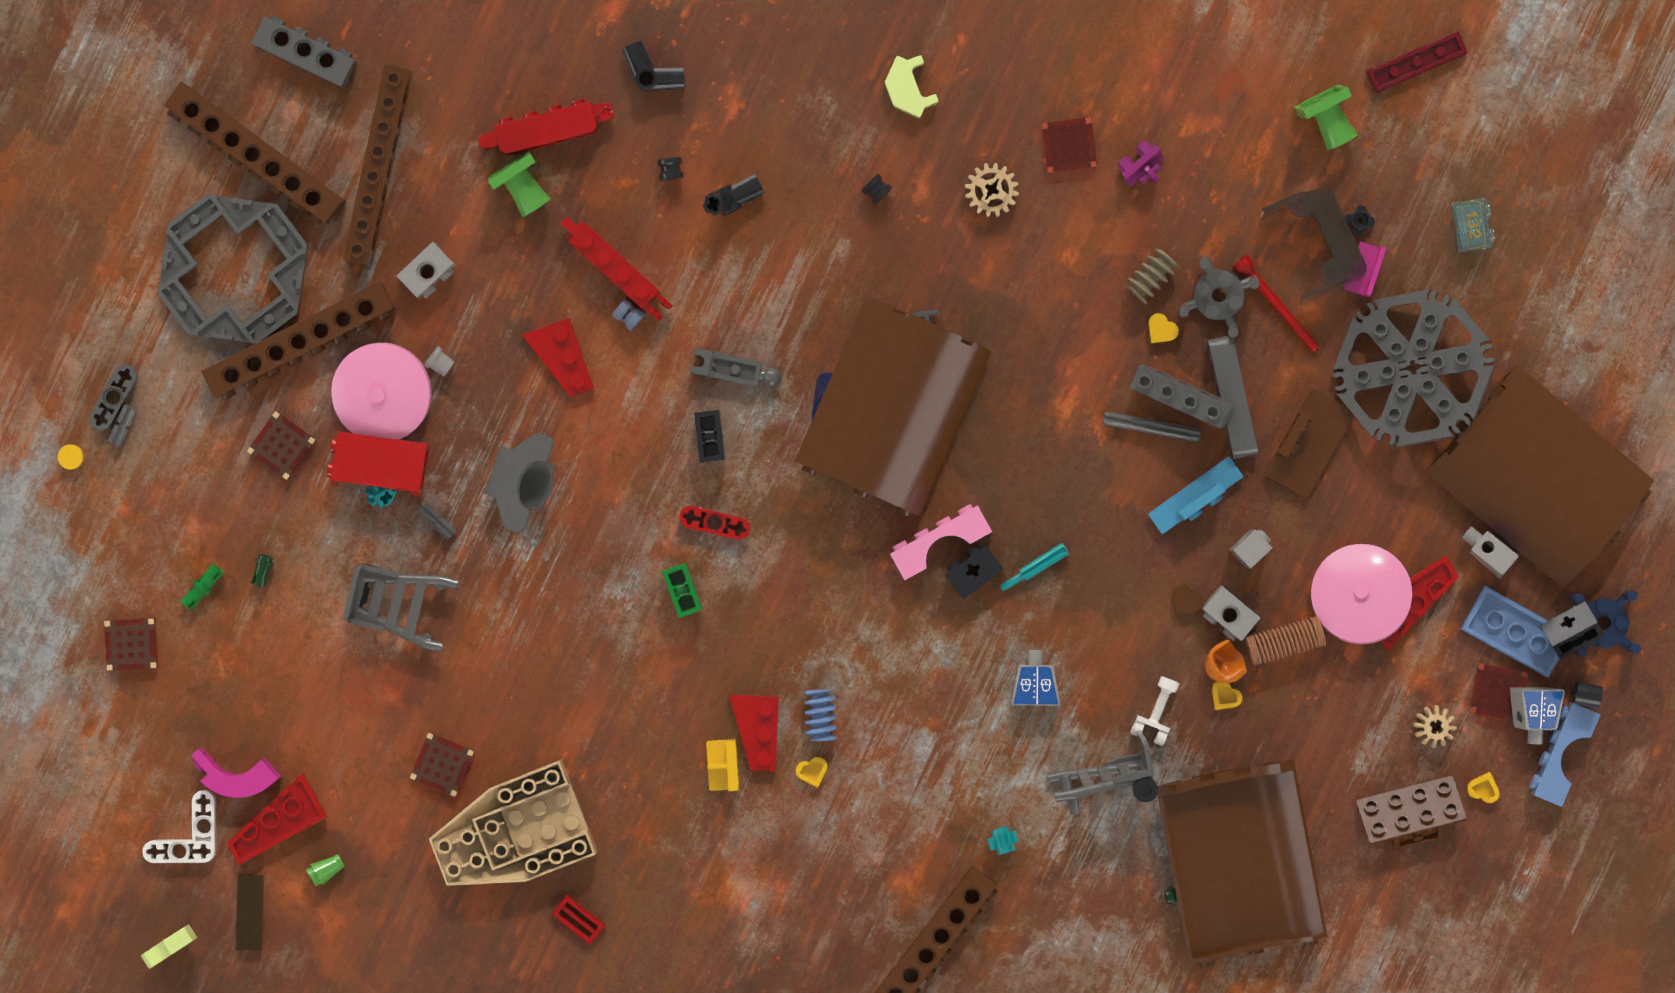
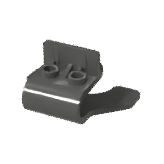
M535 433L512 450L502 446L499 448L484 494L496 499L502 522L506 529L522 533L526 529L530 518L529 509L541 511L543 503L551 494L554 481L553 473L556 467L555 464L547 462L554 447V440L551 437Z

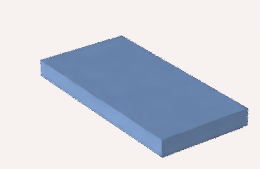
M1483 587L1462 624L1461 630L1549 678L1559 660L1541 627L1548 620L1491 588Z

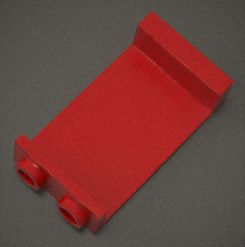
M338 432L337 439L333 438L331 453L334 454L333 463H329L327 468V477L330 478L333 486H338V482L409 491L411 496L422 497L429 453L427 443Z

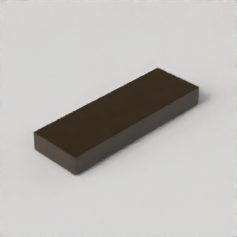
M238 875L236 950H262L264 875Z

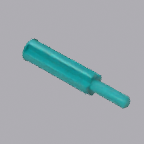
M1061 542L1058 546L1019 569L1020 573L1001 584V589L1006 591L1023 579L1026 581L1069 555L1067 548Z

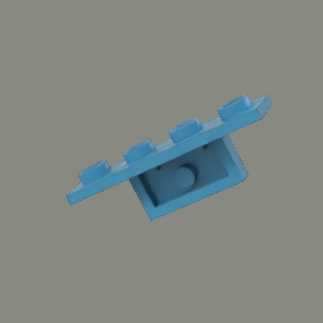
M1228 456L1148 513L1161 534H1164L1182 520L1189 518L1192 521L1203 513L1201 508L1208 503L1211 507L1223 499L1221 494L1244 476Z

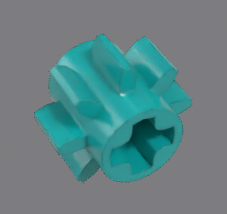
M366 486V490H364V493L368 496L366 500L372 506L377 505L380 509L392 503L395 494H397L394 489Z
M1004 826L990 831L992 837L987 839L990 850L996 849L998 855L1016 850L1014 843L1019 842L1016 830L1010 831L1008 826Z

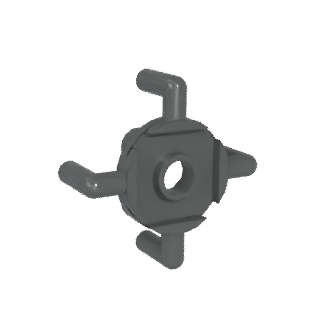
M1203 255L1200 258V266L1205 274L1201 276L1196 284L1194 299L1181 304L1179 314L1182 317H1186L1190 311L1199 309L1209 319H1224L1229 336L1236 337L1238 335V326L1233 315L1242 307L1244 290L1250 287L1252 289L1258 288L1259 278L1253 275L1240 280L1229 271L1222 269L1214 270L1209 256ZM1216 288L1224 289L1227 294L1226 298L1222 301L1214 300L1212 297L1213 290Z

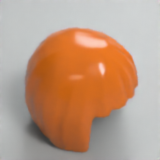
M1225 640L1215 645L1207 654L1205 660L1206 672L1210 678L1219 683L1236 682L1247 672L1243 656L1230 640Z

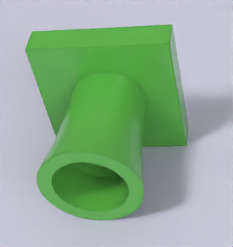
M1338 84L1293 107L1298 117L1304 119L1315 117L1326 150L1343 145L1358 135L1339 105L1340 102L1352 95L1348 87Z
M530 151L488 177V182L493 190L503 183L505 184L518 207L521 217L530 214L551 199L527 169L535 163V159Z

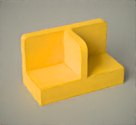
M736 739L707 741L709 789L711 791H738L739 776Z

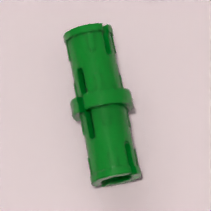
M212 563L199 579H195L193 587L180 602L186 608L189 607V610L193 611L205 595L211 593V588L224 575V571L218 565L216 566L215 563Z

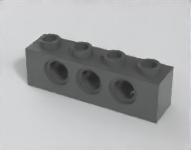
M273 15L271 19L263 17L251 42L252 45L345 89L357 64L352 59V53L342 48H339L337 52L329 48L331 43L319 37L314 41L307 37L308 32L296 26L291 30L284 26L285 21ZM281 34H288L289 41L285 46H278L277 38ZM306 44L310 45V55L301 57L299 53L300 48ZM327 55H332L334 58L333 65L329 68H324L322 66V59Z
M1146 364L1139 365L1129 387L1220 429L1226 427L1235 407V404Z

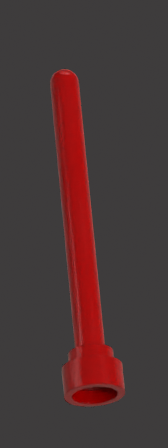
M1246 254L1239 259L1232 268L1238 274L1241 273L1243 277L1245 275L1247 277L1257 276L1259 278L1257 289L1308 349L1311 352L1318 351L1319 345L1253 269L1255 267L1252 264L1254 261L1249 255Z

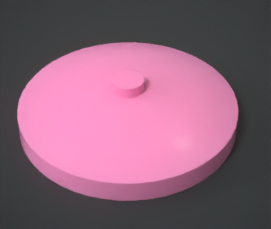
M372 343L354 350L343 359L335 372L331 395L337 416L353 434L399 440L416 430L425 419L431 404L432 389L426 369L414 354L395 344Z
M1355 544L1333 552L1321 563L1313 578L1311 600L1315 615L1330 634L1345 642L1370 644L1389 637L1403 624L1411 607L1412 586L1406 569L1393 554L1377 546Z

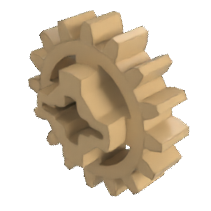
M985 163L983 171L975 168L977 175L968 176L972 184H965V188L970 190V193L966 194L965 198H972L973 201L969 206L971 208L976 205L978 207L977 214L984 210L986 211V217H989L991 212H994L996 217H999L1001 209L1007 213L1009 212L1007 205H1015L1016 202L1011 198L1012 196L1019 195V192L1013 191V188L1018 186V182L1011 181L1014 173L1007 175L1005 173L1007 170L1006 166L998 170L997 163H994L993 168L989 169L988 164ZM987 174H996L994 179L985 180L981 178ZM1003 179L1008 185V194L1002 189L1001 183ZM998 180L996 185L998 194H992L985 200L988 192L985 187H991ZM975 186L981 190L982 198L980 201L976 197ZM998 200L1003 202L995 207L988 206L991 201Z

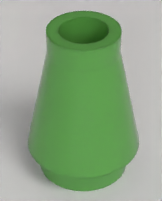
M337 854L310 864L311 867L306 869L315 886L320 884L323 886L345 866Z

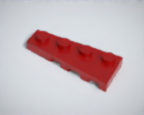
M1446 556L1441 557L1410 577L1412 586L1411 607L1399 629L1389 637L1381 640L1387 651L1405 635L1427 609L1459 578Z
M302 773L227 842L238 865L327 817L305 774Z

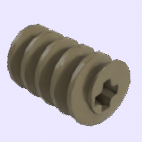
M1157 248L1154 250L1157 258L1148 256L1147 260L1150 265L1145 263L1140 265L1143 273L1135 270L1133 274L1136 280L1130 277L1126 280L1129 285L1127 288L1144 304H1147L1145 295L1154 296L1151 290L1152 287L1158 290L1161 289L1158 283L1159 280L1168 282L1165 276L1166 273L1175 274L1172 266L1180 268L1169 255Z

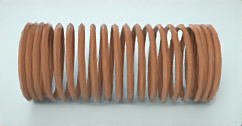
M1313 616L1309 620L1305 619V622L1304 620L1297 621L1296 624L1292 622V625L1288 623V625L1283 627L1279 626V629L1275 627V630L1271 628L1270 631H1262V634L1258 632V634L1254 633L1253 635L1245 636L1247 650L1253 666L1262 664L1256 639L1264 663H1266V657L1269 662L1271 661L1265 638L1273 661L1275 660L1273 649L1276 658L1279 660L1277 647L1281 658L1284 657L1282 648L1286 657H1288L1287 649L1289 655L1292 656L1286 630L1295 655L1296 648L1298 653H1301L1300 646L1303 652H1305V647L1309 651V645L1313 650V643L1315 648L1326 646L1319 618ZM1307 623H1308L1309 628H1310L1311 636H1310V633H1309V630H1308V627H1307ZM1303 625H1304L1305 630H1306L1307 638H1306V635H1305V632H1304V629H1303ZM1290 628H1291V631H1292V633H1293L1295 645H1294V642H1293V639H1292V636H1291ZM1295 629H1296V631H1297L1299 643H1298V640H1297V637H1296V634H1295ZM1277 632H1278L1279 637H1280V640H1281L1282 648H1281V645H1280V642H1279V639H1278ZM1282 632H1283V634H1284L1286 646H1285V643H1284V640H1283V637H1282ZM1273 634H1274L1275 639H1276V642H1277V647H1276V644H1275V641H1274V638H1273ZM1269 636H1270L1271 641H1272L1273 649H1272V646H1271V643H1270V640H1269ZM1260 637H1261L1262 642H1263V645H1264V650H1265V653H1266V657H1265V654H1264V651H1263V648H1262V645H1261Z

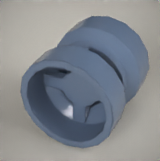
M626 297L612 316L616 320L623 321L625 327L633 331L647 312L642 308L635 307L633 301Z

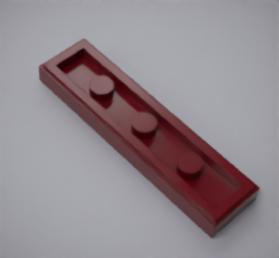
M1455 31L1366 70V73L1376 94L1464 56L1468 52L1459 31Z

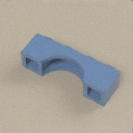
M1568 702L1567 706H1562L1558 728L1552 730L1548 742L1551 743L1547 752H1543L1539 760L1540 771L1538 775L1534 774L1531 779L1529 788L1532 790L1530 794L1558 806H1563L1571 783L1564 776L1561 768L1562 754L1565 748L1574 740L1591 738L1601 714Z

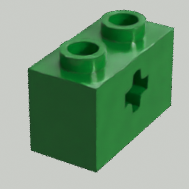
M687 562L662 571L679 618L703 610Z

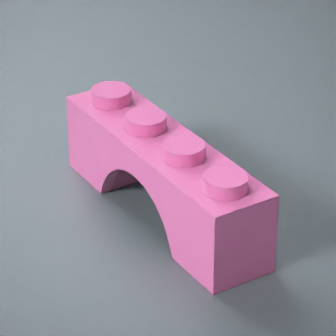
M969 504L958 510L959 516L951 520L947 516L936 522L938 526L936 529L929 532L926 528L914 535L916 540L909 544L904 540L893 546L894 552L890 553L904 580L927 568V552L937 539L952 535L961 537L971 544L991 533L992 530L979 507H972Z

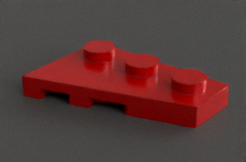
M569 318L522 335L570 397L594 389Z
M729 694L750 770L776 772L779 696Z

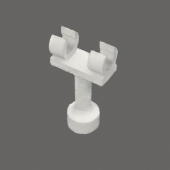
M1161 676L1158 683L1161 692L1152 711L1153 713L1149 719L1137 715L1130 732L1132 735L1137 736V731H1143L1144 725L1147 724L1158 729L1154 743L1160 746L1164 745L1170 728L1159 723L1160 715L1164 711L1163 708L1166 706L1169 694L1172 692L1176 693L1180 683Z

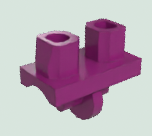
M1144 140L1135 149L1140 155V159L1134 163L1126 156L1118 162L1123 178L1130 187L1138 180L1142 184H1145L1149 179L1155 184L1159 181L1156 173L1162 169L1158 163L1164 159V156L1157 145L1153 147Z

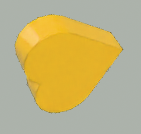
M1157 313L1150 317L1148 326L1151 343L1171 341L1178 336V326L1173 322H1168L1165 315Z
M1216 681L1213 684L1214 710L1234 708L1241 704L1242 694L1239 690L1231 688L1229 683H1219Z
M814 757L810 762L802 761L796 767V775L801 780L818 788L827 771V762L822 757Z
M1490 772L1471 780L1466 787L1469 796L1475 799L1481 798L1486 803H1494L1499 798V789Z

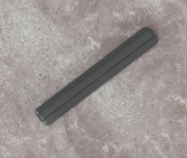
M1105 412L1103 417V424L1194 442H1198L1201 437V430L1198 428L1112 412Z

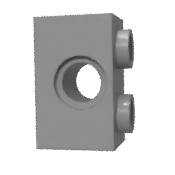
M432 242L397 277L417 298L420 299L423 296L426 299L436 290L434 285L439 280L445 281L454 273L452 268L456 264L436 243ZM431 265L434 268V275L430 279H424L422 269L425 266Z
M1250 529L1229 551L1245 568L1251 569L1272 549L1269 544L1272 540L1262 530Z
M1219 586L1201 608L1205 612L1203 617L1213 625L1218 622L1223 626L1224 630L1222 633L1232 641L1236 638L1242 641L1260 620L1257 614L1223 586ZM1227 608H1232L1235 611L1236 616L1232 622H1226L1223 619V612Z

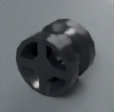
M674 157L657 160V166L661 170L659 180L667 181L684 178V173L680 169L682 158Z
M878 173L867 183L861 192L864 195H869L872 198V203L876 205L893 187L890 184H885L882 181V176Z

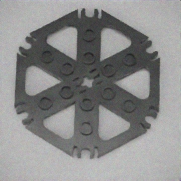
M1429 289L1373 300L1379 308L1377 310L1371 303H1368L1367 306L1371 310L1370 315L1363 316L1358 311L1357 316L1362 323H1359L1353 316L1333 368L1334 372L1343 370V373L1336 372L1333 374L1335 379H1344L1343 385L1335 387V390L1338 392L1347 390L1345 393L1337 394L1374 439L1379 429L1380 431L1377 434L1379 442H1382L1386 434L1391 435L1389 442L1391 446L1396 444L1397 437H1399V442L1396 447L1453 438L1455 436L1449 430L1451 427L1455 433L1460 434L1461 431L1457 428L1458 422L1465 421L1470 426L1471 421L1466 417V414H1469L1475 421L1496 367L1495 365L1485 367V364L1495 363L1494 358L1486 359L1484 357L1486 351L1493 350V346L1487 344L1481 347L1482 344L1492 342L1454 298L1449 307L1451 297L1447 294L1443 302H1437L1438 292L1435 290L1431 294V300H1428L1431 293ZM1417 303L1421 306L1422 310L1411 340L1408 342L1388 319L1387 312L1392 307ZM1449 316L1457 317L1471 333V342L1468 345L1435 351L1447 318ZM1360 333H1367L1389 360L1355 366L1349 362V356L1357 336ZM1412 362H1415L1417 366H1421L1415 375L1411 371H1406L1407 368L1411 367ZM1476 371L1478 373V381L1471 399L1467 403L1458 402L1438 378ZM1393 386L1379 419H1370L1355 400L1357 392ZM1419 394L1438 416L1440 424L1436 429L1409 433L1405 427Z

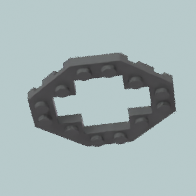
M207 194L167 224V237L163 251L162 272L157 294L187 334L256 344L268 338L299 314L308 244L278 204ZM222 216L225 217L238 235L256 221H259L287 258L267 274L282 294L244 323H242L229 304H226L207 318L179 280L199 265L184 244Z

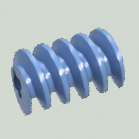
M832 689L807 690L804 692V695L811 697L810 700L804 702L805 705L812 707L811 710L805 712V715L812 717L811 720L805 722V725L812 727L811 730L805 732L806 735L813 737L809 741L837 739V735L830 733V731L837 729L836 725L829 723L836 719V715L829 713L836 709V705L829 703L836 699L835 695L828 693Z

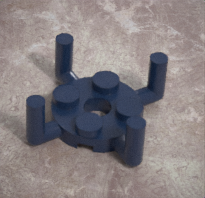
M1626 590L1616 601L1607 598L1589 601L1587 605L1596 621L1600 616H1606L1609 619V626L1607 629L1602 630L1603 637L1573 653L1576 656L1585 657L1588 654L1587 648L1590 645L1598 648H1609L1620 644L1627 652L1638 654L1641 651L1640 645L1632 643L1626 637L1630 621L1623 608L1630 600L1634 601L1637 599V592ZM1573 593L1570 596V601L1575 605H1579L1585 601V598L1582 594Z

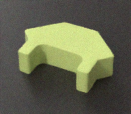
M896 56L885 80V86L894 108L916 118H921L925 108L938 103L936 94L928 97L921 96L912 71L914 68L923 65L922 56H917L906 60Z
M188 924L142 954L141 957L150 969L195 940L197 936Z

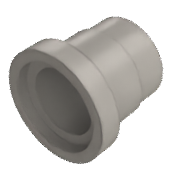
M437 346L425 362L424 367L427 369L430 367L444 377L454 361L441 351L442 348Z

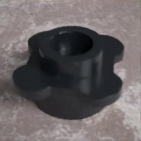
M1358 206L1354 213L1346 215L1345 222L1352 226L1355 235H1362L1366 228L1374 226L1375 219L1370 216L1365 206ZM1359 218L1362 219V223L1358 222Z

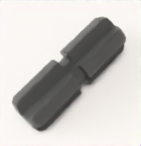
M123 405L117 418L118 424L114 425L108 442L118 447L122 445L128 432L127 427H130L137 412L134 407Z
M425 503L419 509L418 513L430 525L433 524L434 529L445 539L449 540L456 533V529L444 518L441 519V515L429 504Z

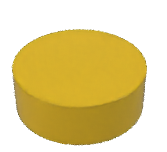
M65 445L58 453V461L66 469H77L84 462V453L77 445Z

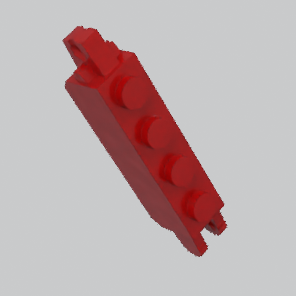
M585 99L572 101V106L562 108L561 105L547 108L546 113L538 114L537 111L523 114V119L515 121L513 117L501 119L498 121L499 125L494 126L495 131L480 135L477 141L479 147L485 149V151L499 148L502 153L510 156L595 134L598 124L615 118L613 107L610 102L592 104L591 101L586 102Z
M568 217L560 223L570 232L566 236L569 240L568 242L643 310L646 309L654 318L660 321L663 318L661 314L649 305L656 297L666 309L670 310L673 307L651 282L586 223L584 224L580 221L576 225Z

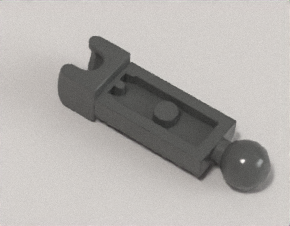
M695 348L694 353L704 358V365L702 367H692L690 373L758 387L759 380H763L764 384L768 387H776L781 383V372L776 368H768L765 371L761 370L762 362Z

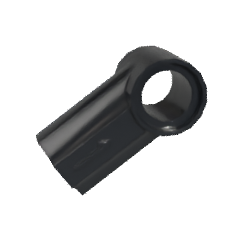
M1577 681L1575 686L1571 687L1569 695L1572 697V703L1598 709L1602 700L1603 687Z

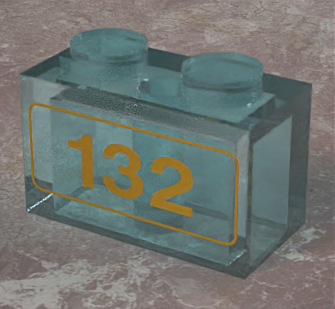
M1485 198L1451 204L1458 253L1492 248L1491 243L1495 242L1493 228H1489L1488 218H1491V209L1489 203H1485Z

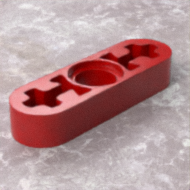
M686 506L679 514V520L686 528L736 540H742L750 533L749 522L741 517L695 506ZM694 510L695 516L702 517V512H706L707 515L703 522L704 528L699 527V521H692L691 524H688L687 519L684 518V513ZM713 515L719 516L722 520V526L718 530H712L708 526V519ZM726 518H731L729 524L737 525L738 521L743 522L742 525L746 528V532H741L740 536L735 535V530L728 529V534L723 533L726 527Z

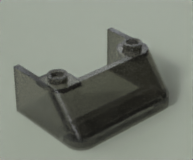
M1318 188L1296 193L1262 208L1260 215L1262 220L1287 209L1298 218H1305L1314 214L1334 256V259L1326 262L1321 268L1320 276L1324 285L1302 294L1299 301L1301 306L1363 278L1367 269L1365 260L1331 190Z

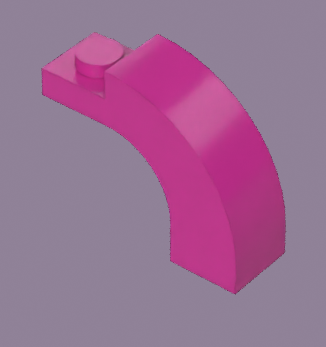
M203 747L191 755L195 759L193 761L194 766L201 773L204 771L207 773L200 781L215 793L227 797L238 798L255 795L269 788L282 777L266 758L259 761L246 773L232 774L223 770Z

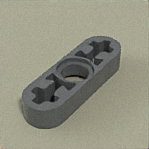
M123 364L115 369L90 414L89 420L93 428L104 431L112 427L138 380L136 368ZM129 369V375L132 376V379L125 380L122 385L127 387L126 391L120 387L113 386L114 382L117 384L121 383L123 379L120 375L121 371L126 372ZM112 390L118 391L121 396L119 403L115 405L110 404L107 400V395ZM102 404L108 408L115 409L113 413L108 411L105 415V419L108 422L106 424L102 423L99 426V420L96 419V416L103 415L106 410L101 408Z

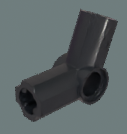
M642 41L632 43L622 49L636 84L642 91L685 90L684 68H653ZM646 73L654 77L652 84L648 86L640 83L641 76Z
M756 174L734 185H727L705 196V202L702 206L706 213H712L714 216L721 214L724 217L740 209L743 204L762 196L765 192Z

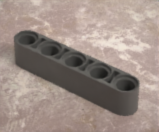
M1228 335L1207 340L1218 397L1235 404L1225 427L1232 458L1234 460L1258 454V448L1233 337Z

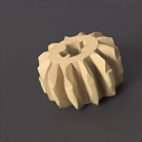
M1438 705L1433 706L1432 712L1429 707H1424L1426 716L1417 713L1416 717L1422 721L1421 723H1413L1414 727L1421 728V730L1415 733V736L1421 737L1424 735L1421 743L1426 745L1430 740L1432 748H1436L1437 740L1441 746H1445L1444 737L1450 740L1454 738L1448 731L1457 729L1456 726L1449 725L1450 722L1455 720V717H1446L1449 711L1446 708L1439 713ZM1436 720H1438L1439 722L1437 725L1438 727H1440L1439 731L1433 730L1432 733V727L1430 726V723H1436Z

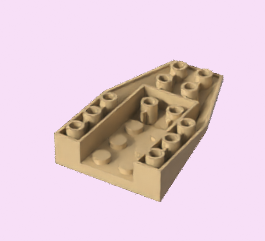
M562 759L489 788L429 838L447 886L526 882L596 855L598 852Z

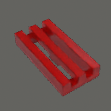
M568 894L551 914L589 945L592 944L606 926L605 923ZM568 902L595 923L598 928L592 927L565 904ZM562 909L592 933L591 937L559 913Z

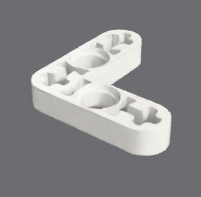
M200 790L192 798V839L151 840L143 847L142 853L145 860L151 863H205L212 860L217 851L216 797L210 790ZM203 794H205L206 799H210V803L206 805V812L211 811V816L206 814L197 816V812L203 811V805L198 803V799L202 798ZM201 819H206L210 822L211 829L208 833L199 831L197 825ZM153 844L156 845L157 849H166L165 844H169L167 850L169 859L165 858L166 853H160L156 855V858H153V854L149 853L148 850L153 848ZM176 844H181L186 848V855L183 858H177L173 854V848ZM190 844H194L193 849H200L203 847V844H206V848L210 849L211 853L207 854L206 858L203 857L202 853H194V858H190L192 852Z

